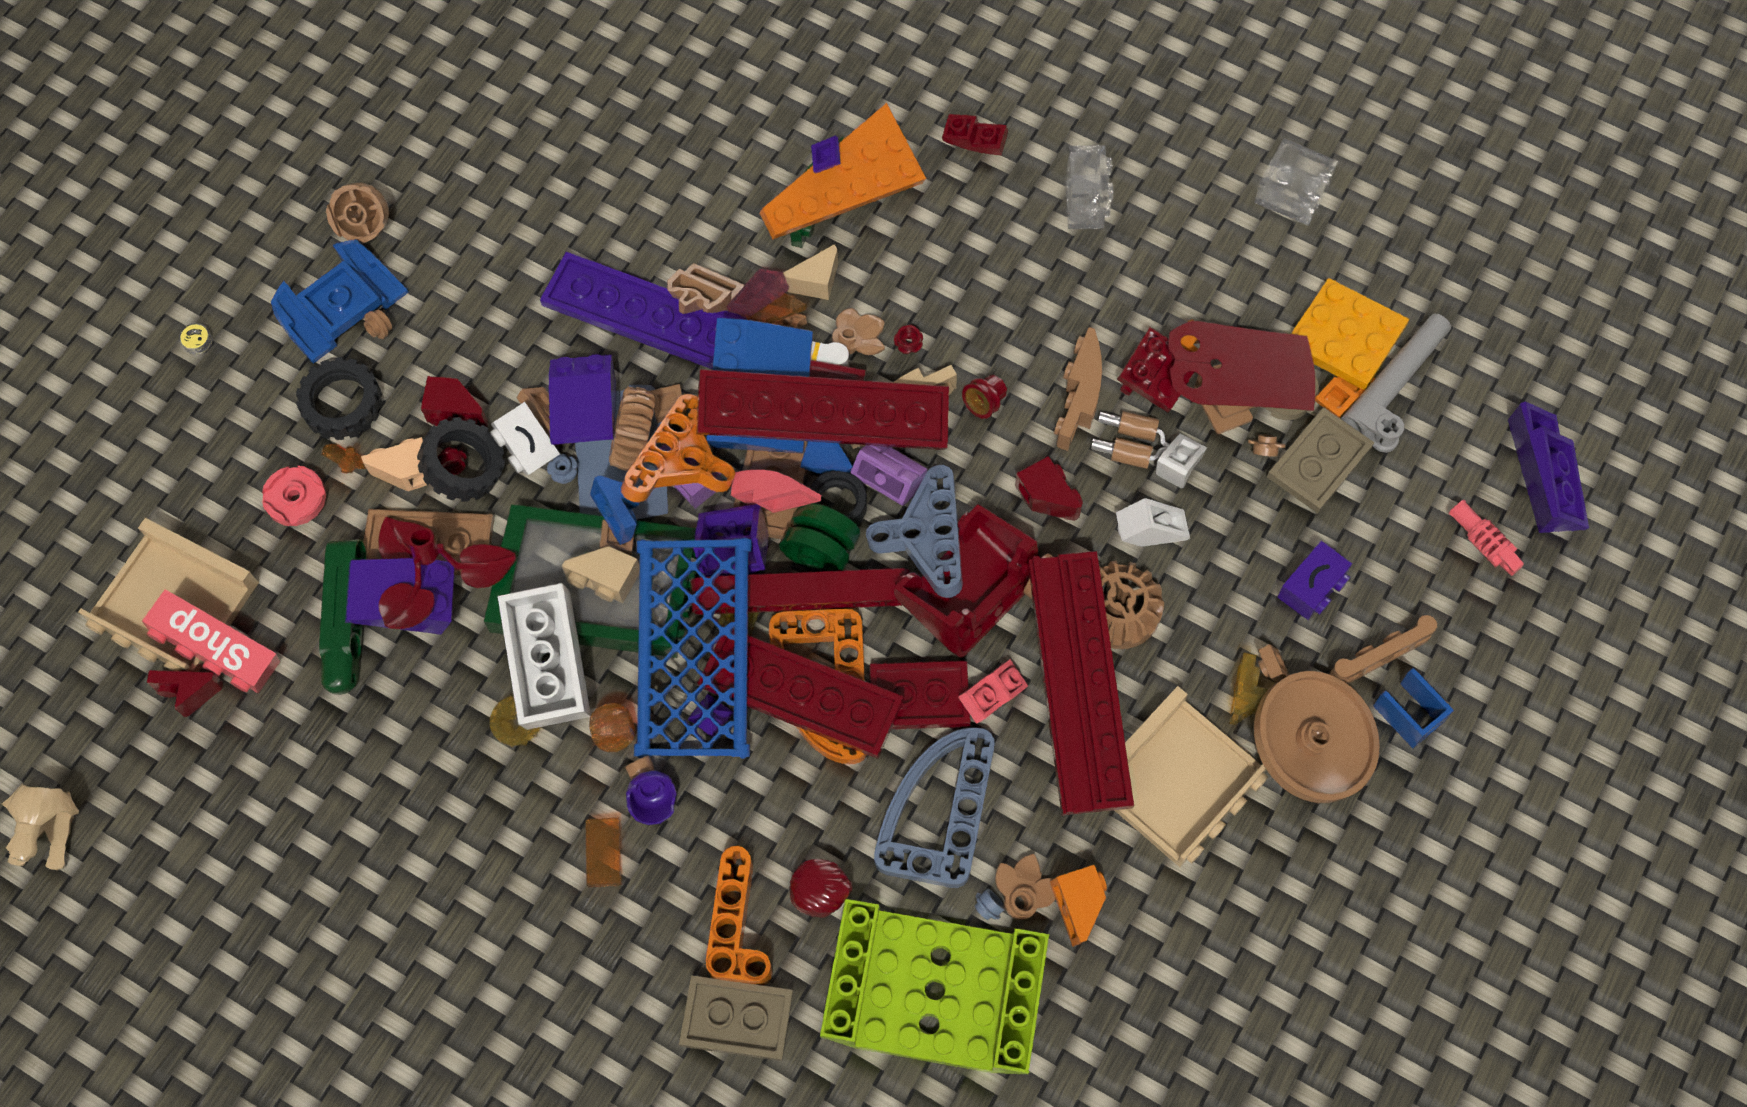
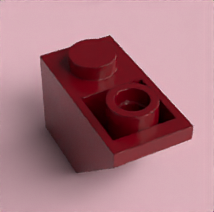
M427 376L421 411L428 423L438 426L442 420L452 421L453 418H461V421L470 419L476 421L475 424L480 427L481 425L488 427V420L483 409L458 379Z
M1049 456L1016 473L1015 487L1031 511L1072 521L1080 518L1083 505L1082 498L1076 489H1070L1065 481L1066 476L1059 464L1054 465Z

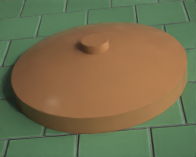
M1298 672L1274 684L1264 694L1258 705L1254 721V737L1257 751L1268 773L1286 791L1309 802L1331 803L1355 794L1368 783L1376 769L1379 758L1378 729L1365 701L1347 683L1323 672Z

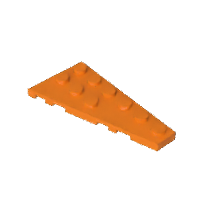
M887 103L839 143V165L817 174L813 172L812 166L762 208L759 214L772 239L923 184L926 177Z

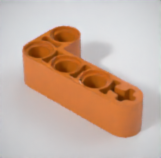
M732 846L723 852L720 859L706 954V967L713 979L764 986L771 980L773 975L772 965L768 956L758 950L742 949L753 864L746 849L740 846ZM736 859H741L743 865H739L737 871L738 880L733 879L734 872L731 865L736 863ZM730 891H737L741 894L740 900L733 905L723 902L724 896ZM726 924L734 925L736 932L732 937L724 939L719 936L718 933L722 926ZM720 958H728L732 963L728 971L724 973L714 970V964ZM759 961L766 965L765 971L760 976L753 977L747 973L749 965L753 962Z

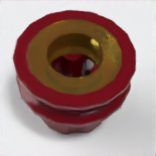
M989 375L985 379L975 378L964 386L962 398L965 406L972 414L981 419H987L999 410L1000 401L1006 397L1007 387L1003 380L996 375Z

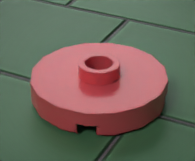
M288 466L279 469L269 477L262 491L264 509L274 521L285 526H298L308 523L318 516L324 507L326 499L324 483L315 471L305 466L293 468ZM300 495L297 500L291 501L293 496Z

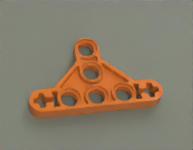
M684 394L677 399L630 467L621 486V492L626 499L632 502H643L649 497L654 488L699 483L715 492H725L731 487L735 477L733 467L712 454L704 435L696 434L697 396ZM687 408L691 409L688 413V416H685L683 414L684 410H687ZM669 425H679L684 431L676 432ZM656 444H667L671 448V450L663 451L656 446ZM684 458H693L699 465H689L685 462ZM642 463H653L657 466L658 470H649ZM712 473H722L727 480H718ZM640 478L643 480L642 486L634 487Z

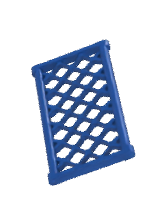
M744 537L734 540L646 541L642 539L637 541V554H640L637 744H634V756L638 758H643L644 756L740 757L741 759L750 757V744H747L748 552H751L752 539ZM684 548L705 549L704 553L695 562H692L683 553ZM735 548V556L730 557L724 562L715 553L714 549ZM653 549H673L672 554L662 563L653 558ZM711 554L720 563V568L710 578H707L699 570V564L707 555ZM677 555H680L688 563L689 567L676 579L667 569V566ZM724 570L735 575V589L728 591L726 594H723L714 585L715 579ZM664 571L672 579L673 584L663 595H660L652 590V576H656ZM692 571H696L703 578L704 585L692 595L683 586V580ZM677 587L688 596V601L679 611H676L667 602V597ZM711 587L719 595L720 600L711 610L707 611L699 603L698 597L706 588ZM663 603L672 612V618L660 628L657 624L652 623V609L657 608ZM692 603H695L704 613L703 618L694 627H691L682 617L683 612ZM723 603L735 607V622H731L725 627L714 618L715 611ZM710 619L719 628V634L707 644L699 636L698 629ZM676 620H679L688 629L687 635L678 644L667 635V629ZM661 636L672 646V650L663 660H659L656 656H651L652 641L657 640ZM691 636H695L703 645V651L694 660H691L682 651V646ZM723 636L734 640V655H730L725 660L713 649L714 645ZM676 652L687 661V667L677 677L666 667L667 661ZM707 652H710L719 661L718 668L710 676H706L697 665L698 661ZM724 668L734 673V688L728 689L725 693L721 692L713 683L714 677ZM659 669H663L672 680L671 684L662 693L651 688V674L656 673ZM691 669H695L703 678V683L693 693L682 684V678ZM675 685H678L687 695L686 701L678 709H674L666 700L667 693ZM707 685H710L719 695V699L710 709H706L697 699V695ZM660 701L671 711V716L661 726L651 721V706H655ZM691 701L703 712L702 717L693 726L689 725L681 716L682 710ZM723 701L730 706H734V721L728 722L725 726H722L713 716V711ZM675 718H678L687 728V732L678 742H674L665 732L666 727ZM706 718H709L718 727V733L709 742H706L697 733V727ZM661 734L670 743L671 748L650 749V739H654ZM693 734L701 742L702 749H681V744L689 735ZM723 734L733 739V749H713L712 745Z

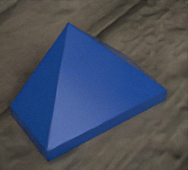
M807 441L800 468L819 474L833 470L850 473L853 466L839 443Z

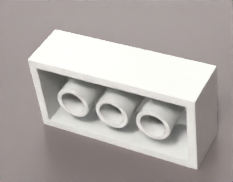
M563 583L498 596L518 724L529 730L591 717L569 589ZM550 653L549 659L543 663V656Z

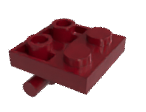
M1150 327L1135 348L1117 380L1123 383L1120 391L1125 395L1130 396L1134 390L1168 413L1181 395L1173 389L1170 377V368L1173 367L1175 359L1173 354L1168 351L1169 339ZM1193 371L1184 374L1183 381L1186 385L1194 374Z

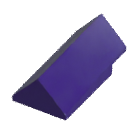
M1528 402L1520 403L1509 417L1508 423L1539 533L1589 529L1573 440L1560 435L1557 415Z

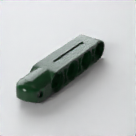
M362 540L329 541L325 549L319 652L322 659V685L325 690L334 695H343L350 692L358 682L363 625L345 623L349 562L351 560H366L367 558L366 547Z

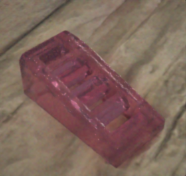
M759 269L726 306L728 312L751 316L789 290V285L783 272Z

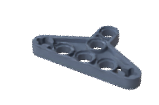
M937 465L930 468L902 519L875 522L866 530L868 546L873 552L890 553L906 551L934 591L939 596L945 598L956 596L960 593L963 586L956 491L952 470L945 465ZM943 478L944 489L938 490V479ZM939 501L950 503L949 507L943 510L934 508V505ZM943 525H947L952 528V530L945 535H940L935 532L938 527ZM911 529H917L921 532L915 538L904 536ZM878 533H887L889 535L888 539L883 542L873 540V537ZM942 551L954 553L953 557L948 560L937 558L938 554ZM949 571L951 577L950 584H944V572Z

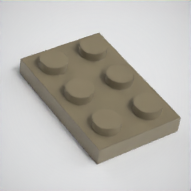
M1323 407L1269 471L1267 478L1313 511L1319 513L1372 449L1375 442Z
M691 975L679 1045L686 1048L783 1061L794 992L790 989Z

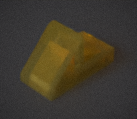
M1243 653L1240 659L1229 724L1236 725L1254 714L1262 697L1269 690L1256 687L1260 675V667L1255 666L1257 655Z

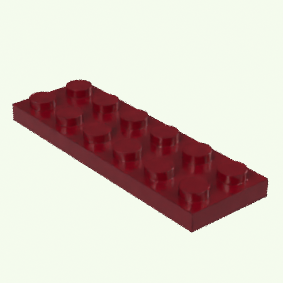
M727 636L721 637L714 651L725 660L730 655H734V640L729 639ZM748 636L747 707L879 759L904 702L903 696ZM712 654L703 671L706 676H710L719 666V661ZM724 668L714 677L713 683L721 692L725 693L728 689L734 688V673ZM700 677L697 683L698 686H700L703 683L702 677ZM710 685L705 686L704 690L717 694Z

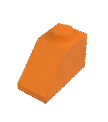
M1095 865L1058 876L1050 881L1072 947L1087 941L1106 899V882L1102 873L1097 872Z

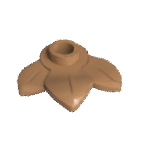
M854 308L846 309L836 318L837 328L832 334V343L843 344L847 347L849 354L858 351L864 355H875L885 350L883 343L877 339L884 328L883 319L875 315H863L860 317Z
M1034 854L1019 860L1014 868L1004 863L999 864L995 874V882L998 890L1004 896V906L1011 917L1018 920L1030 918L1037 908L1048 907L1055 901L1050 881L1053 878L1041 879L1040 867ZM1017 897L1023 899V909L1016 906L1015 900Z

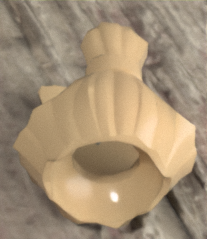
M22 783L2 803L16 821L15 834L6 847L10 853L7 862L16 866L26 865V862L37 853V839L46 833L51 843L46 867L52 870L64 869V855L71 831V821L74 819V815L79 814V810L72 800L71 793L69 791L67 793L63 792L60 788L29 787Z

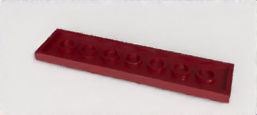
M700 369L696 434L946 450L948 448L949 387Z

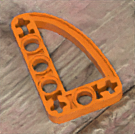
M853 609L784 611L776 613L769 622L771 645L784 649L783 644L834 642L835 670L865 681L862 620L858 612ZM814 619H819L825 624L823 631L817 634L807 630V624ZM844 619H851L852 624H857L851 626L852 639H845V628L841 626L844 624ZM797 620H802L801 628L803 634H798ZM781 622H787L788 627H796L788 628L786 634H781L780 629H777L781 626ZM845 648H853L858 652V657L853 662H844L840 658L841 651ZM797 727L805 740L816 751L830 760L842 764H857L866 757V754L856 751L855 755H850L849 750L844 749L846 746L839 743L835 744L822 736Z

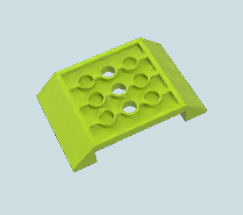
M845 899L820 1037L856 1049L977 1071L1002 1074H1029L1049 934L1016 928L1014 934L880 911L878 904ZM938 948L947 950L951 956L949 963L944 966H938L931 960L932 952ZM938 982L943 985L945 994L941 999L932 1000L927 997L925 988L929 983ZM926 1016H932L938 1020L940 1026L936 1033L925 1034L919 1027L920 1021Z

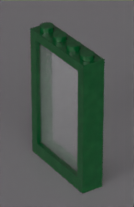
M511 504L501 547L515 553L516 561L506 575L498 583L492 585L484 623L490 633L504 634L498 596L563 583L570 591L579 645L638 653L639 576L624 603L614 599L612 602H609L597 596L594 590L586 586L584 589H580L571 585L567 581L562 568L565 560L600 549L602 522L605 520L603 516ZM637 521L633 535L631 556L636 558L640 565V554H637V541L642 539L646 541H694L696 529ZM684 548L683 553L692 562H695L694 549ZM653 549V558L662 563L672 554L673 549ZM677 555L668 564L667 569L677 579L688 569L689 565L680 555ZM664 571L656 576H652V590L660 595H663L673 584L672 579ZM692 571L683 580V586L689 592L691 590L690 581L698 578L696 571ZM679 587L667 597V602L676 611H679L688 601V596ZM663 603L657 608L652 609V623L657 624L660 628L672 618V612ZM692 604L683 612L682 617L684 620L685 618H690ZM676 620L667 629V635L676 644L687 635V630L683 629L684 625L679 620ZM663 636L652 641L651 655L667 656L672 650L671 644ZM676 652L672 657L677 658L678 652Z

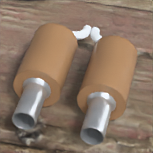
M1123 411L1122 416L1100 412L1098 422L1118 427L1119 434L1154 442L1156 433L1160 435V442L1164 447L1160 448L1156 455L1151 456L1153 446L1116 438L1115 443L1093 439L1091 449L1111 454V461L1147 469L1149 461L1158 459L1161 453L1167 449L1169 443L1165 442L1164 432L1157 429L1160 419Z

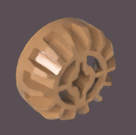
M1110 561L1108 566L1100 567L1102 587L1105 583L1107 585L1105 608L1111 648L1128 649L1136 647L1147 641L1159 626L1164 609V601L1161 596L1162 588L1160 584H1155L1152 580L1151 572L1148 570L1142 572L1136 568V563L1129 562L1128 565H1118L1117 561ZM1119 578L1135 582L1140 589L1133 590L1130 586L1122 584ZM1143 594V607L1135 615L1133 609L1136 596Z

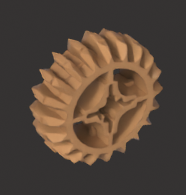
M629 386L624 390L614 427V440L611 442L609 452L611 466L628 471L646 446L655 406L653 392L647 391L645 388Z

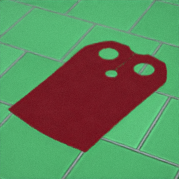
M1201 321L1184 323L1169 332L1168 351L1173 354L1175 359L1173 367L1170 368L1172 387L1192 402L1201 405L1269 407L1314 411L1315 370L1307 336L1253 330ZM1186 335L1194 336L1199 340L1200 348L1195 352H1189L1182 347L1181 339ZM1213 359L1219 360L1222 364L1221 368H1213L1210 364ZM1190 371L1198 373L1202 377V385L1194 389L1186 386L1183 381L1184 374Z

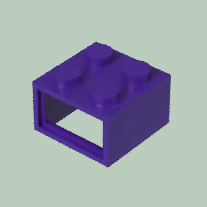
M754 504L699 513L694 540H734L744 537L752 539L751 552H748V574L765 570L769 534L760 505ZM751 527V531H748L745 528ZM716 532H721V533H723L724 535H723V536H717L715 533H716ZM693 548L696 559L704 553V548ZM735 548L714 549L715 553L724 562L730 557L735 556ZM711 554L707 555L699 564V570L706 577L712 576L720 568V563ZM724 570L719 576H728L733 574L729 573L727 570Z

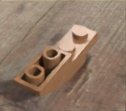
M1091 327L1088 328L1085 338L1079 336L1074 349V354H1077L1074 363L1069 361L1063 379L1068 380L1066 392H1069L1064 407L1068 409L1065 418L1059 417L1054 434L1058 435L1057 447L1066 451L1070 448L1078 425L1090 429L1096 413L1101 387L1102 359L1096 331Z

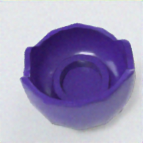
M658 771L641 772L632 779L627 787L626 803L628 811L635 821L645 825L661 824L671 817L674 813V804L677 796L675 784L672 783V779L667 774Z

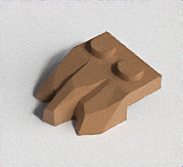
M695 263L686 271L678 269L667 280L668 291L672 297L679 299V312L682 314L702 309L707 313L730 310L744 295L745 291L744 284Z

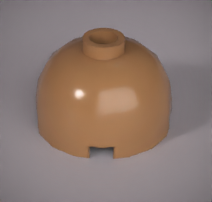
M350 183L342 186L333 192L330 203L327 205L326 214L329 225L335 234L339 237L343 236L347 240L357 239L360 243H366L379 236L388 223L389 208L386 199L379 190L366 183Z

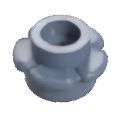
M560 454L548 463L547 472L555 482L566 484L575 478L578 464L572 456L567 457L565 454ZM565 466V469L560 470V467Z
M986 889L982 894L977 893L975 908L978 913L986 920L990 918L1000 919V914L1006 909L1002 900L990 889Z

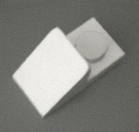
M1179 433L1160 455L1157 462L1156 475L1179 488H1184L1193 468L1202 459L1207 447Z

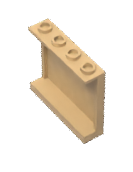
M145 518L138 527L145 536L92 611L89 613L81 608L78 613L87 620L85 626L99 635H102L104 631L113 635L111 640L126 649L130 645L138 648L137 653L148 661L154 663L156 659H159L166 663L163 667L168 671L199 672L204 664L203 661L196 657L188 660L174 650L176 646L167 640L164 644H161L146 634L149 630L142 620L166 589L230 626L259 582L250 571Z
M1177 686L1125 742L1134 807L1132 809L1114 811L1177 866L1181 867L1187 860L1192 864L1205 849L1201 846L1208 836L1215 839L1226 826L1222 820L1229 812L1235 816L1247 802L1244 798L1246 793L1250 789L1256 792L1265 783L1268 776L1265 774L1266 768L1264 765L1257 762L1185 701L1188 694Z

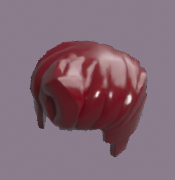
M825 859L805 861L796 869L789 882L790 899L794 907L802 914L820 918L828 917L838 910L845 902V899H848L853 888L852 882L836 863Z

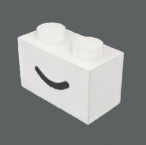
M525 402L491 423L494 430L490 431L492 437L500 447L504 445L511 453L508 460L517 473L523 471L525 475H529L560 455L555 446L551 445L549 437Z

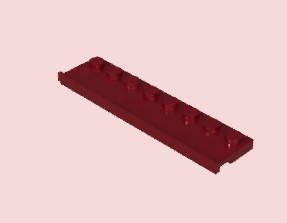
M1097 551L1059 554L1058 557L1048 558L1035 556L1028 560V570L1061 815L1132 809L1134 807V799Z

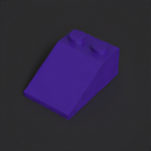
M595 354L589 357H561L550 360L549 419L551 445L614 440L616 379L612 355Z
M414 559L351 560L349 562L345 623L388 628L385 627L379 612V600L383 592L395 584L407 583L414 587ZM435 560L429 565H421L422 583L420 589L429 590L434 594V609L429 617L420 624L400 630L441 635L449 626L452 616L454 567L449 562Z

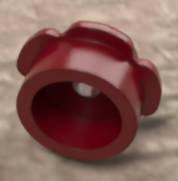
M903 326L894 336V344L898 346V350L903 354L916 353L923 346V334L915 326ZM907 339L912 340L910 343L906 342Z
M449 447L442 450L437 456L441 465L453 475L459 474L465 469L464 460L467 457L463 451Z

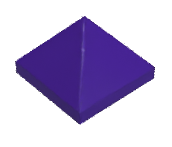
M836 135L811 145L814 173L817 174L840 164L839 142Z
M707 694L701 701V704L706 709H710L717 700ZM720 704L713 711L714 718L722 726L734 714L723 704ZM698 706L688 718V721L692 724H695L703 715L702 710ZM706 718L698 726L699 729L712 738L718 733V727L709 718Z

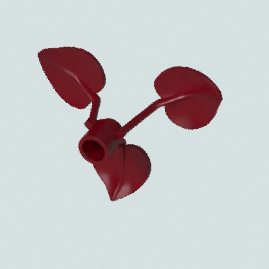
M385 517L378 539L380 555L382 559L413 558L415 585L413 587L407 583H399L387 588L383 592L379 600V612L384 625L390 629H406L420 624L429 617L434 609L435 597L431 591L420 589L422 583L421 565L433 563L438 554H441L455 569L461 570V578L465 584L475 588H486L498 583L516 561V554L502 547L478 544L463 549L460 553L461 563H459L444 549L443 544H436L434 534L429 528Z

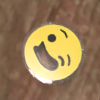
M200 323L187 325L179 335L182 347L186 352L193 355L206 352L213 340L207 327Z

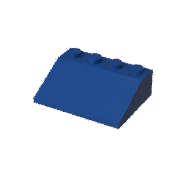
M717 318L713 370L809 377L813 331L752 320ZM707 435V442L712 448L803 454L804 441Z

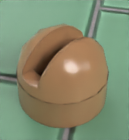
M649 756L643 757L625 767L631 779H634L641 772L654 771V765Z

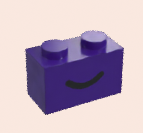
M1320 541L1282 586L1278 598L1307 620L1315 612L1321 615L1332 601L1328 596L1334 589L1340 592L1351 577L1347 573L1352 563L1323 541Z

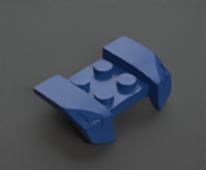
M357 239L332 245L342 262L302 292L295 295L285 281H283L271 300L276 319L291 340L313 364L337 347L334 339L363 319L366 313L375 310L380 305L386 310L409 293L379 259Z

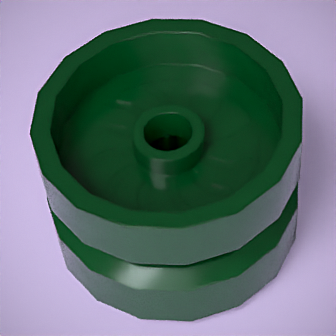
M816 503L796 507L791 518V525L793 527L785 530L779 543L780 550L794 563L813 572L844 571L849 562V554L847 552L855 548L860 538V529L848 517L829 507Z

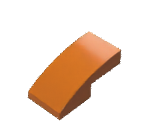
M1338 376L1337 378L1334 377L1316 396L1315 401L1341 418L1365 390Z

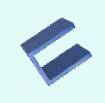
M1412 668L1402 680L1401 685L1434 719L1433 722L1422 729L1387 691H1384L1379 696L1373 706L1399 735L1414 748L1440 727L1454 710Z

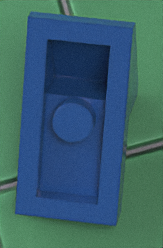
M600 475L594 477L590 495L621 545L632 540L637 521L631 509L638 507L640 502H632L623 496L621 492L622 482Z

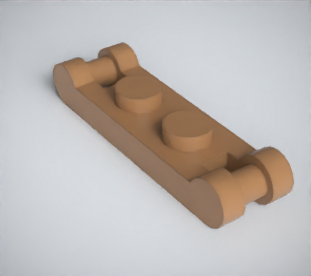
M1428 615L1422 616L1413 629L1403 634L1400 631L1390 634L1383 640L1384 644L1373 648L1372 645L1363 648L1355 654L1356 658L1351 661L1339 659L1331 670L1330 675L1339 678L1347 684L1428 642L1437 628L1436 620Z

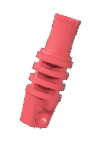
M1465 500L1460 501L1451 509L1449 515L1468 532V540L1495 568L1500 565L1509 575L1513 576L1523 567L1524 563L1514 553L1517 548L1490 520H1482Z

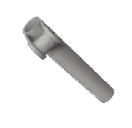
M1432 314L1341 418L1344 422L1375 442L1373 447L1380 452L1387 453L1393 451L1397 447L1399 437L1404 431L1402 419L1387 410L1386 407L1451 330L1450 322L1440 314Z

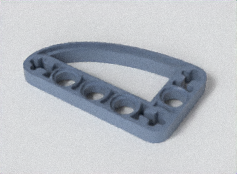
M966 728L952 732L931 745L913 764L889 805L874 852V863L881 873L949 888H959L967 883L970 877L994 752V738L989 731L981 728ZM978 738L984 739V744L989 746L982 748L980 761L974 760L975 745L971 744L976 743ZM964 746L943 852L892 842L903 810L920 780L940 758L952 750ZM970 768L979 769L983 774V779L980 783L970 784L964 778L965 772ZM970 799L976 803L977 810L973 815L965 816L959 812L958 805L962 800ZM955 832H967L971 838L970 844L964 848L956 847L951 840ZM888 851H893L895 858L904 860V853L910 854L907 859V870H901L903 862L892 861L891 866H886L884 859L880 858V856H886ZM948 852L961 856L959 869L965 873L964 875L959 874L957 879H951L950 872L945 871L946 868L951 869L954 862V855L948 856ZM920 856L928 858L932 864L931 869L924 874L916 872L912 867L913 861Z

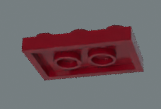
M967 661L870 664V684L904 697V702L892 729L970 727V714L958 698V696L969 689Z

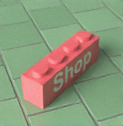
M166 589L142 620L149 630L146 633L149 637L161 644H164L167 640L176 646L174 650L188 660H192L193 657L198 658L204 662L202 667L207 671L214 673L216 676H220L221 673L232 678L230 683L246 693L251 689L259 694L280 663L275 652Z

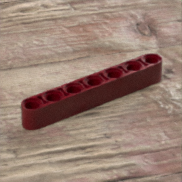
M897 568L748 575V613L903 606L895 597L894 587L902 575H907L911 572L909 569ZM735 575L718 576L714 581V585L723 594H726L728 591L735 589ZM702 577L694 578L690 581L692 595L704 585ZM711 587L706 588L698 597L699 603L707 611L711 610L720 600L719 595ZM692 603V613L704 615L703 611L695 603ZM723 603L714 614H734L735 607Z

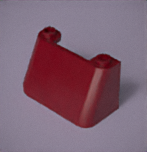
M979 504L970 512L965 513L958 522L963 581L962 590L959 594L950 598L941 597L934 591L924 576L920 577L914 572L902 575L894 587L896 599L950 652L958 657H963L969 653L1025 595L1023 592L1030 579L1028 560L1038 556L1036 540ZM947 551L940 560H948L953 557L954 553ZM944 572V584H950V572Z

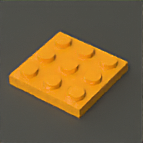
M1328 278L1291 334L1308 337L1314 365L1337 377L1343 378L1358 388L1366 390L1407 327L1410 319Z

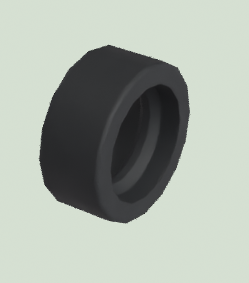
M836 470L823 473L816 478L810 489L820 495L827 489L834 487L846 488L854 494L856 499L853 511L845 516L858 526L866 515L867 494L863 483L853 474Z

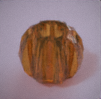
M608 703L597 708L590 716V734L593 742L600 750L618 752L633 742L635 736L634 721L630 711L624 705Z

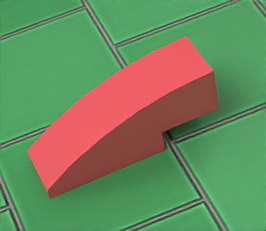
M769 470L735 472L731 496L747 505L758 504L773 513L820 502L822 496L789 476Z

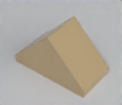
M832 245L783 272L784 286L787 292L829 300L838 267V250L836 246Z

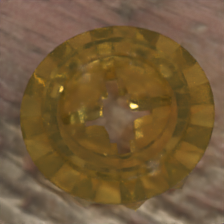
M514 696L501 700L494 707L490 716V728L493 735L500 743L511 747L521 744L527 745L528 741L537 737L540 729L538 727L526 730L518 725L514 733L513 726L506 722L514 720L517 715Z

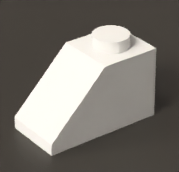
M1144 498L1116 512L1118 532L1123 542L1143 547L1190 539L1183 509Z

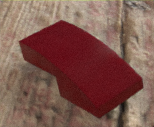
M949 114L942 140L970 151L1002 156L1008 129L1006 125L979 123L977 116Z

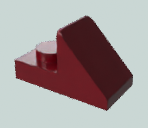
M149 670L147 683L158 695L176 697L175 710L183 717L190 716L223 688V682L212 672Z

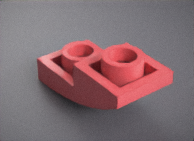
M1009 659L971 686L958 698L977 724L986 719L1003 704L1012 700L1028 687V684L1011 659Z

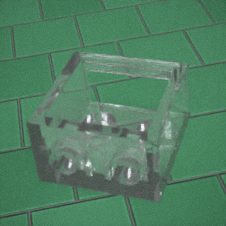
M1283 138L1259 184L1254 203L1309 226L1332 182L1339 161Z
M1105 145L1069 146L1065 176L1068 229H1103L1105 217H1110V201H1113V183H1109V175H1111L1112 161L1111 157H1106Z

